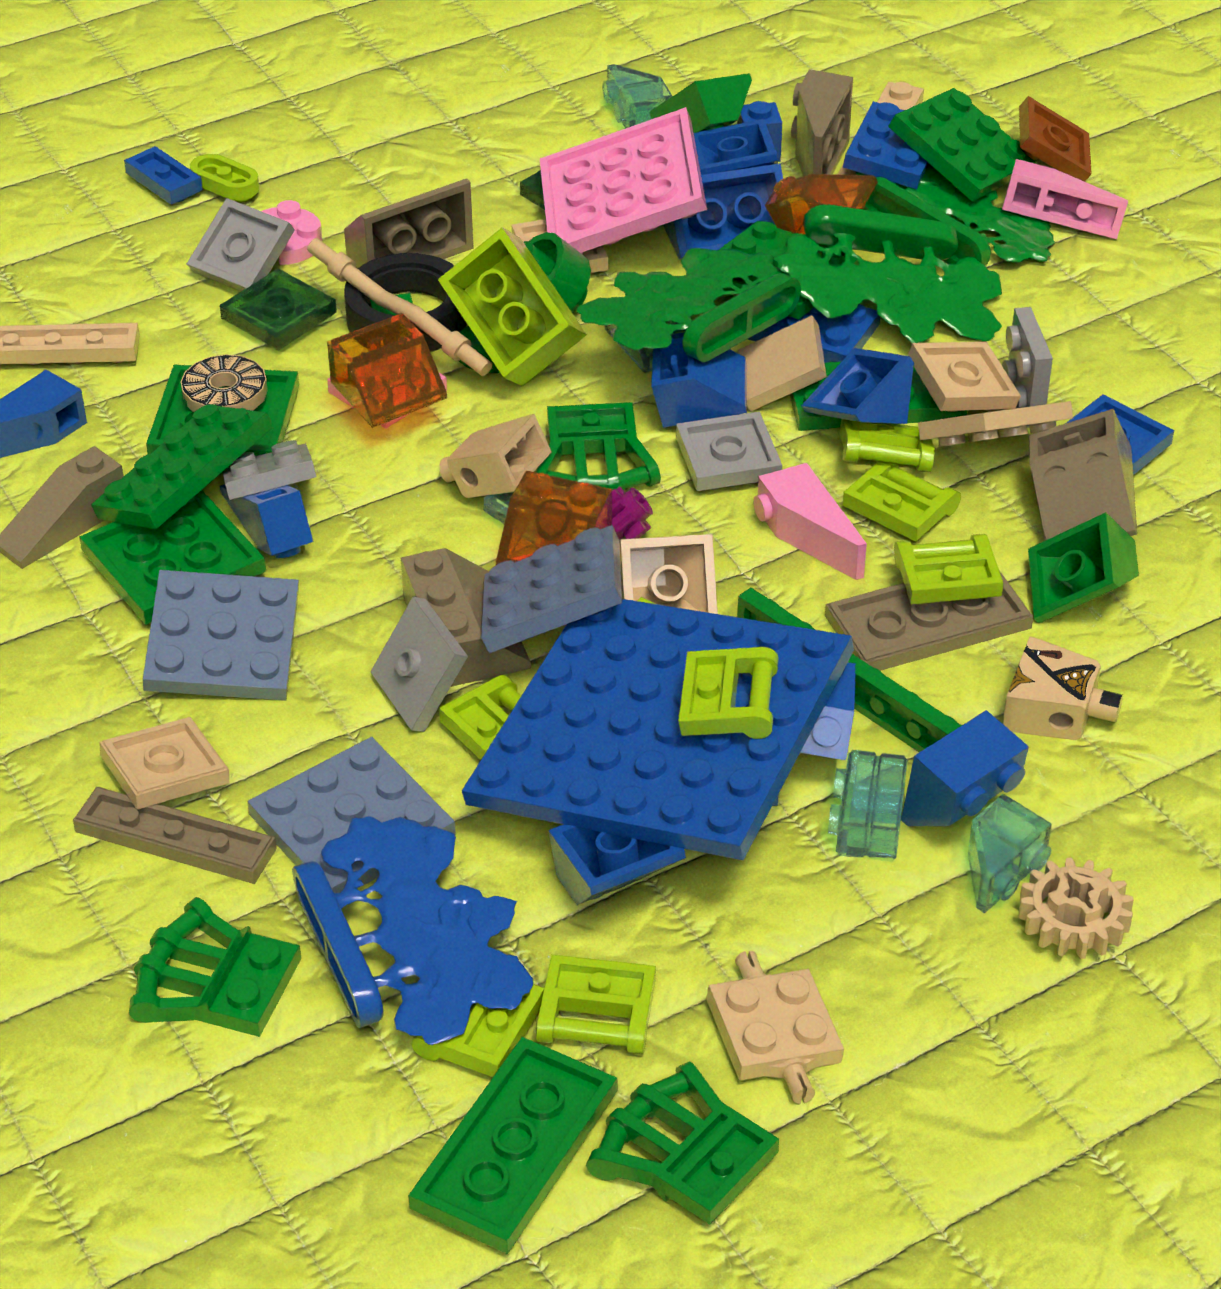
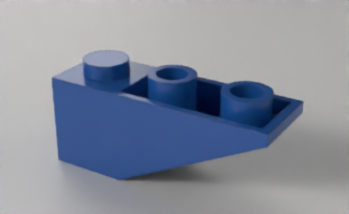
M45 370L0 399V458L56 444L85 425L87 419L82 390L54 373Z

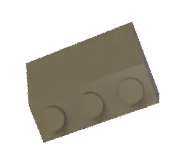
M466 178L360 215L344 229L346 255L354 260L356 268H359L373 259L391 254L420 253L446 259L474 249L471 182Z
M446 548L401 557L403 596L406 605L408 606L412 597L426 599L468 655L451 687L531 669V661L522 641L489 653L481 638L484 577L489 571Z

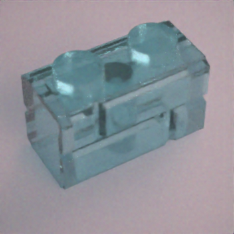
M852 750L848 753L846 769L836 768L833 798H841L842 801L841 805L831 804L828 834L837 835L836 852H838L839 856L863 858L866 855L871 860L893 862L897 858L908 762L904 755L882 753L880 756H876L875 752Z

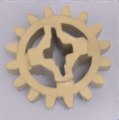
M1066 858L1065 867L1061 868L1054 862L1048 861L1046 862L1045 874L1033 869L1030 873L1029 883L1022 884L1018 916L1019 919L1026 920L1025 933L1027 935L1040 933L1038 946L1041 948L1054 943L1058 945L1057 952L1059 956H1064L1068 949H1076L1080 959H1085L1087 949L1093 948L1102 956L1106 954L1108 943L1119 947L1122 944L1123 934L1129 933L1134 899L1133 896L1125 895L1127 883L1125 881L1111 882L1113 870L1107 868L1098 873L1093 870L1094 862L1088 860L1083 867H1076L1072 858ZM1048 896L1047 902L1042 903L1043 900ZM1109 912V915L1103 920L1104 913Z

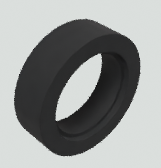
M398 253L373 259L357 268L392 294L418 292L441 299L443 303L427 313L451 332H460L463 328L467 327L466 321L438 281L441 276L454 267L452 263L427 254ZM346 282L344 297L347 327L352 337L361 345L375 351L390 342L411 356L433 352L442 348L441 344L411 321L401 316L385 314L371 308L370 299L349 282Z

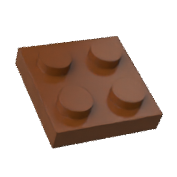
M1028 96L1019 106L1020 148L1031 159H1040L1053 167V169L1085 182L1092 174L1089 133Z

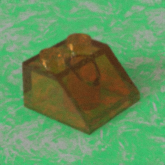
M525 471L510 498L496 565L504 561H514L515 563L528 558L536 550L549 544L559 546L574 540L578 534L587 529H603L611 526L612 489L549 476L544 473Z

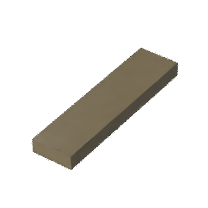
M101 787L94 789L73 819L76 833L252 884L256 883L277 849L276 839L273 836L160 804L136 809L127 795Z

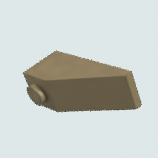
M95 446L60 465L1 532L0 553L23 569L104 521L97 518L91 504L104 494V489L110 483L124 477L122 465Z

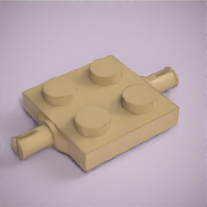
M744 951L735 959L743 979L709 985L706 998L738 1079L740 1081L763 1076L783 1078L786 1080L793 1101L801 1104V1099L803 1098V1102L806 1103L815 1095V1090L812 1088L806 1073L816 1067L841 1063L844 1047L809 969L766 975L762 971L757 954L754 951H749L747 957L746 951Z

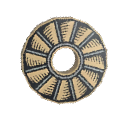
M225 354L198 361L185 371L181 380L183 400L187 401V407L192 412L209 404L230 408H245L246 410L253 411L264 401L268 392L264 369L256 361L238 355ZM222 386H230L228 388H219Z

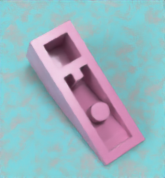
M1016 159L1002 210L1117 239L1128 200L1056 169Z
M807 463L758 477V495L754 497V509L759 520L765 521L777 538L855 580L864 578L867 543Z

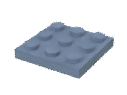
M613 525L603 529H587L578 534L572 541L559 546L555 544L543 546L528 558L515 563L514 561L501 562L494 566L489 573L485 574L481 638L489 653L622 603L620 543Z
M159 570L143 673V691L286 701L299 580Z
M373 737L247 801L249 815L267 835L275 837L276 845L295 866L310 861L317 862L322 867L334 893H340L344 889L348 872L343 869L333 868L323 860L321 851L328 841L339 838L347 833L352 818L371 816L380 822H385L402 817L407 820H415L424 827L435 826L453 832L456 835L455 821ZM355 861L351 864L353 872L360 870L364 863L362 861ZM371 868L358 880H362L365 885L378 878L379 871Z

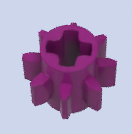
M619 486L599 500V504L604 510L597 515L598 522L602 528L613 525L619 540L624 536L626 539H638L651 529L646 519L653 514V510L646 498L637 489L631 488L625 493Z

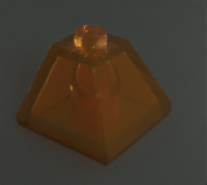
M809 174L796 179L794 176H789L775 184L774 191L766 202L765 207L777 228L792 233L805 234L803 219L808 210L822 204L863 209L878 181L872 175Z

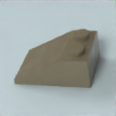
M809 69L803 82L797 83L794 89L793 106H798V112L792 123L791 138L796 139L795 154L811 202L819 203L849 144L853 77Z

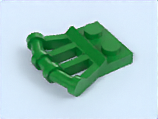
M633 402L547 406L549 447L552 452L536 470L534 478L535 490L547 492L550 488L575 493L577 498L589 497V493H609L619 486L626 490L641 484H646L650 487L660 483L661 475L657 463L637 438ZM616 452H626L637 468L618 473ZM587 453H604L606 474L588 475ZM573 454L575 475L554 471L562 455Z
M195 897L184 906V913L167 927H160L154 932L150 939L151 949L149 953L143 954L134 966L137 986L136 994L130 999L129 1015L134 1020L144 1023L197 1020L260 1037L301 961L300 945L253 934L249 926L238 930L214 914L204 900ZM198 928L227 949L185 938ZM169 959L212 969L214 972L211 976L167 965ZM162 987L192 995L193 997L160 998L157 996V988Z
M689 1061L676 1067V1073L651 1085L640 1084L631 1093V1102L624 1109L616 1108L606 1118L607 1129L599 1148L591 1151L586 1167L590 1174L601 1180L610 1181L619 1177L652 1186L663 1200L668 1201L672 1199L710 1225L779 1152V1138L721 1102L697 1067ZM684 1093L688 1097L692 1096L706 1118L704 1120L672 1099ZM646 1117H657L686 1136V1139L679 1145L643 1120ZM633 1142L662 1161V1163L621 1153L624 1143Z

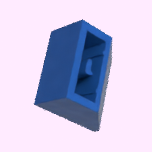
M685 332L672 334V342L667 348L653 349L651 387L663 428L676 426L677 423L747 413V363L744 356L729 349L707 362L696 360L686 355L683 350L682 341Z

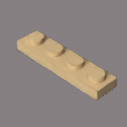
M138 323L0 326V364L38 365L41 363L80 364L83 362L121 363L124 361H136L140 337Z

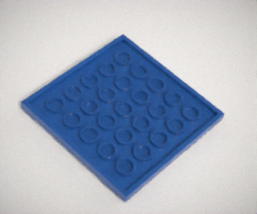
M622 599L621 604L566 624L462 789L465 804L744 860L854 651L852 636ZM768 647L778 654V671L772 677L769 711L773 715V726L769 736L762 739H753L744 733L681 735L678 720L687 651ZM739 673L735 707H749L752 681L750 673Z

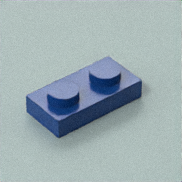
M156 146L124 160L126 174L171 205L184 201L187 197L203 190L202 180L199 175Z

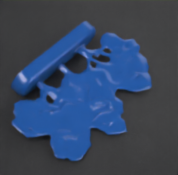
M371 816L364 818L355 817L351 819L347 833L339 838L328 841L321 851L323 860L333 868L343 869L348 872L346 885L340 893L333 892L322 867L317 862L310 861L292 868L293 880L301 906L358 1028L377 1023L383 1018L384 1010L378 988L385 985L401 991L403 1001L394 1018L396 1029L406 1032L410 1036H422L425 1043L429 1045H434L463 1034L469 1020L472 1004L479 1003L491 1009L507 1008L512 1010L521 1003L522 996L529 993L533 986V978L517 956L504 954L487 945L490 937L510 927L517 901L500 896L486 898L482 896L480 890L466 885H458L446 890L439 887L436 883L442 870L448 867L454 857L456 836L453 832L435 826L424 827L415 820H407L402 817L385 822H380ZM355 861H362L364 864L360 870L353 872L351 864ZM371 868L379 871V877L372 886L362 891L357 890V887L364 885L362 880H358L364 873ZM376 891L383 897L380 899H369L366 895ZM357 900L375 906L382 916L381 925L377 930L354 936L341 909ZM372 942L379 944L383 950L393 955L395 959L393 965L381 975L375 977L372 976L359 946ZM411 975H417L420 978L414 984H405L401 980V978Z

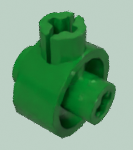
M545 232L533 237L529 241H524V244L570 311L574 313L587 297V286L591 274L589 260L556 233Z

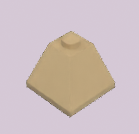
M713 534L622 539L619 541L622 599L637 601L640 597H643L658 605L718 614Z

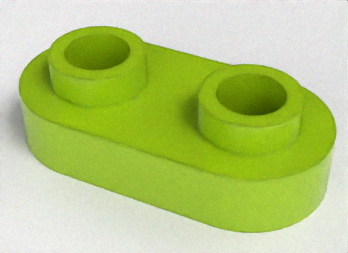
M219 154L200 155L190 163V170L201 177L202 188L238 203L249 201L259 192L257 171L244 164Z

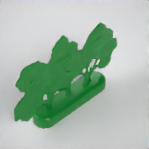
M931 164L928 165L917 189L911 187L903 189L898 186L899 184L891 182L886 178L874 177L856 171L857 177L866 180L857 189L856 198L860 209L942 221L955 227L958 248L953 256L942 260L947 264H955L964 257H975L986 266L991 255L989 244H992L995 253L1007 262L1019 263L1025 259L1045 262L1051 256L1047 248L1055 244L1053 234L1049 231L1051 228L1050 223L995 207L991 201L998 198L996 190L972 202ZM951 216H953V217H955V218H957V219H959V220H962V221L964 222V224L961 223V222H959L958 220L952 218ZM974 223L978 228L972 229L970 224ZM978 231H994L999 233L1000 236L986 237L984 233L980 234ZM994 241H1003L1005 244H997Z
M822 204L814 206L804 215L803 224L806 236L793 235L787 239V252L774 257L781 271L799 280L801 284L800 296L810 300L813 307L827 318L851 314L859 303L867 299L877 304V314L888 324L897 325L900 328L901 334L911 343L924 342L933 337L935 323L939 320L953 328L960 336L981 341H990L995 337L994 333L998 332L1002 327L993 312L982 304L984 301L1002 294L999 274L995 271H989L975 257H964L955 264L943 262L942 260L953 256L958 248L956 229L946 222ZM818 244H820V245H826V246H831V247L823 248V247L819 246ZM853 250L885 254V259L882 262H869L859 257ZM818 251H825L826 255L821 259L817 257L816 253ZM841 252L845 254V261L840 266L834 267L829 264V260L834 253L836 256H841ZM851 256L859 261V265L850 262ZM897 256L921 259L922 261L920 265H914ZM935 266L943 269V276L937 275Z
M691 248L686 251L681 260L686 275L673 276L667 272H649L645 275L636 272H617L614 286L624 292L625 297H600L579 305L577 313L581 314L580 319L584 323L617 326L613 340L632 350L667 348L672 342L671 334L673 332L685 331L682 345L686 355L701 362H707L791 314L800 299L801 284L799 280L786 275L785 272L774 266V257L762 252L747 254L738 249L711 250ZM749 276H753L758 279L753 282L749 279ZM742 278L746 284H743L742 288L739 289L734 286L732 279ZM732 288L735 291H724L723 289ZM722 295H737L719 306L714 303V300ZM702 314L694 320L690 318L692 315ZM666 321H673L677 324H666Z

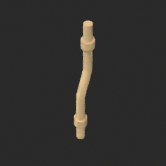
M318 238L313 239L307 247L308 252L327 266V271L339 281L349 282L377 305L411 321L441 344L442 351L453 360L463 361L481 376L489 373L492 368V362L472 348L471 341L460 332H451L419 306L383 289L357 269L355 261L343 252L336 253Z

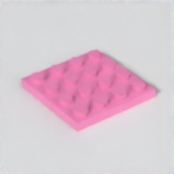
M686 107L540 158L547 232L556 233L580 253L605 244L617 243L628 236L643 231H652L660 225L681 218H690L698 212L707 210L692 122Z

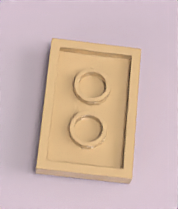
M1071 401L920 422L918 427L920 440L938 438L939 446L966 443L965 434H968L969 442L1028 434L1027 425L1030 426V433L1040 432L1056 427V421L1072 419L1073 412Z

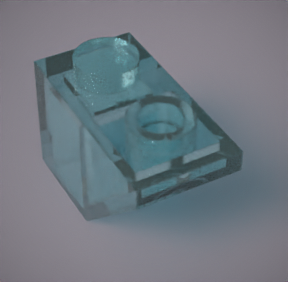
M616 64L607 65V80L603 81L602 84L604 99L606 103H611L617 122H622L625 129L651 120L649 112L672 97L664 81L659 76Z
M1005 794L999 796L976 816L971 824L968 860L976 908L983 913H986L1000 899L1002 901L1008 900L1016 891L1020 881L1033 869L1040 871L1051 855L1049 839L1052 823Z

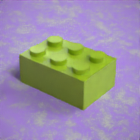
M503 227L438 279L502 376L518 385L524 386L587 335L522 239Z

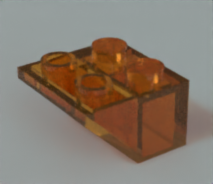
M403 313L327 341L331 383L371 428L447 399V391L423 334Z

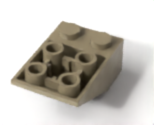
M1114 409L1029 435L1030 467L1045 540L1105 512L1130 536L1137 535L1132 450Z

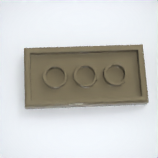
M1001 572L1003 590L1002 596L911 605L905 584L901 583L827 603L825 606V617L834 631L838 634L852 636L854 646L852 654L880 671L1032 629L1033 615Z

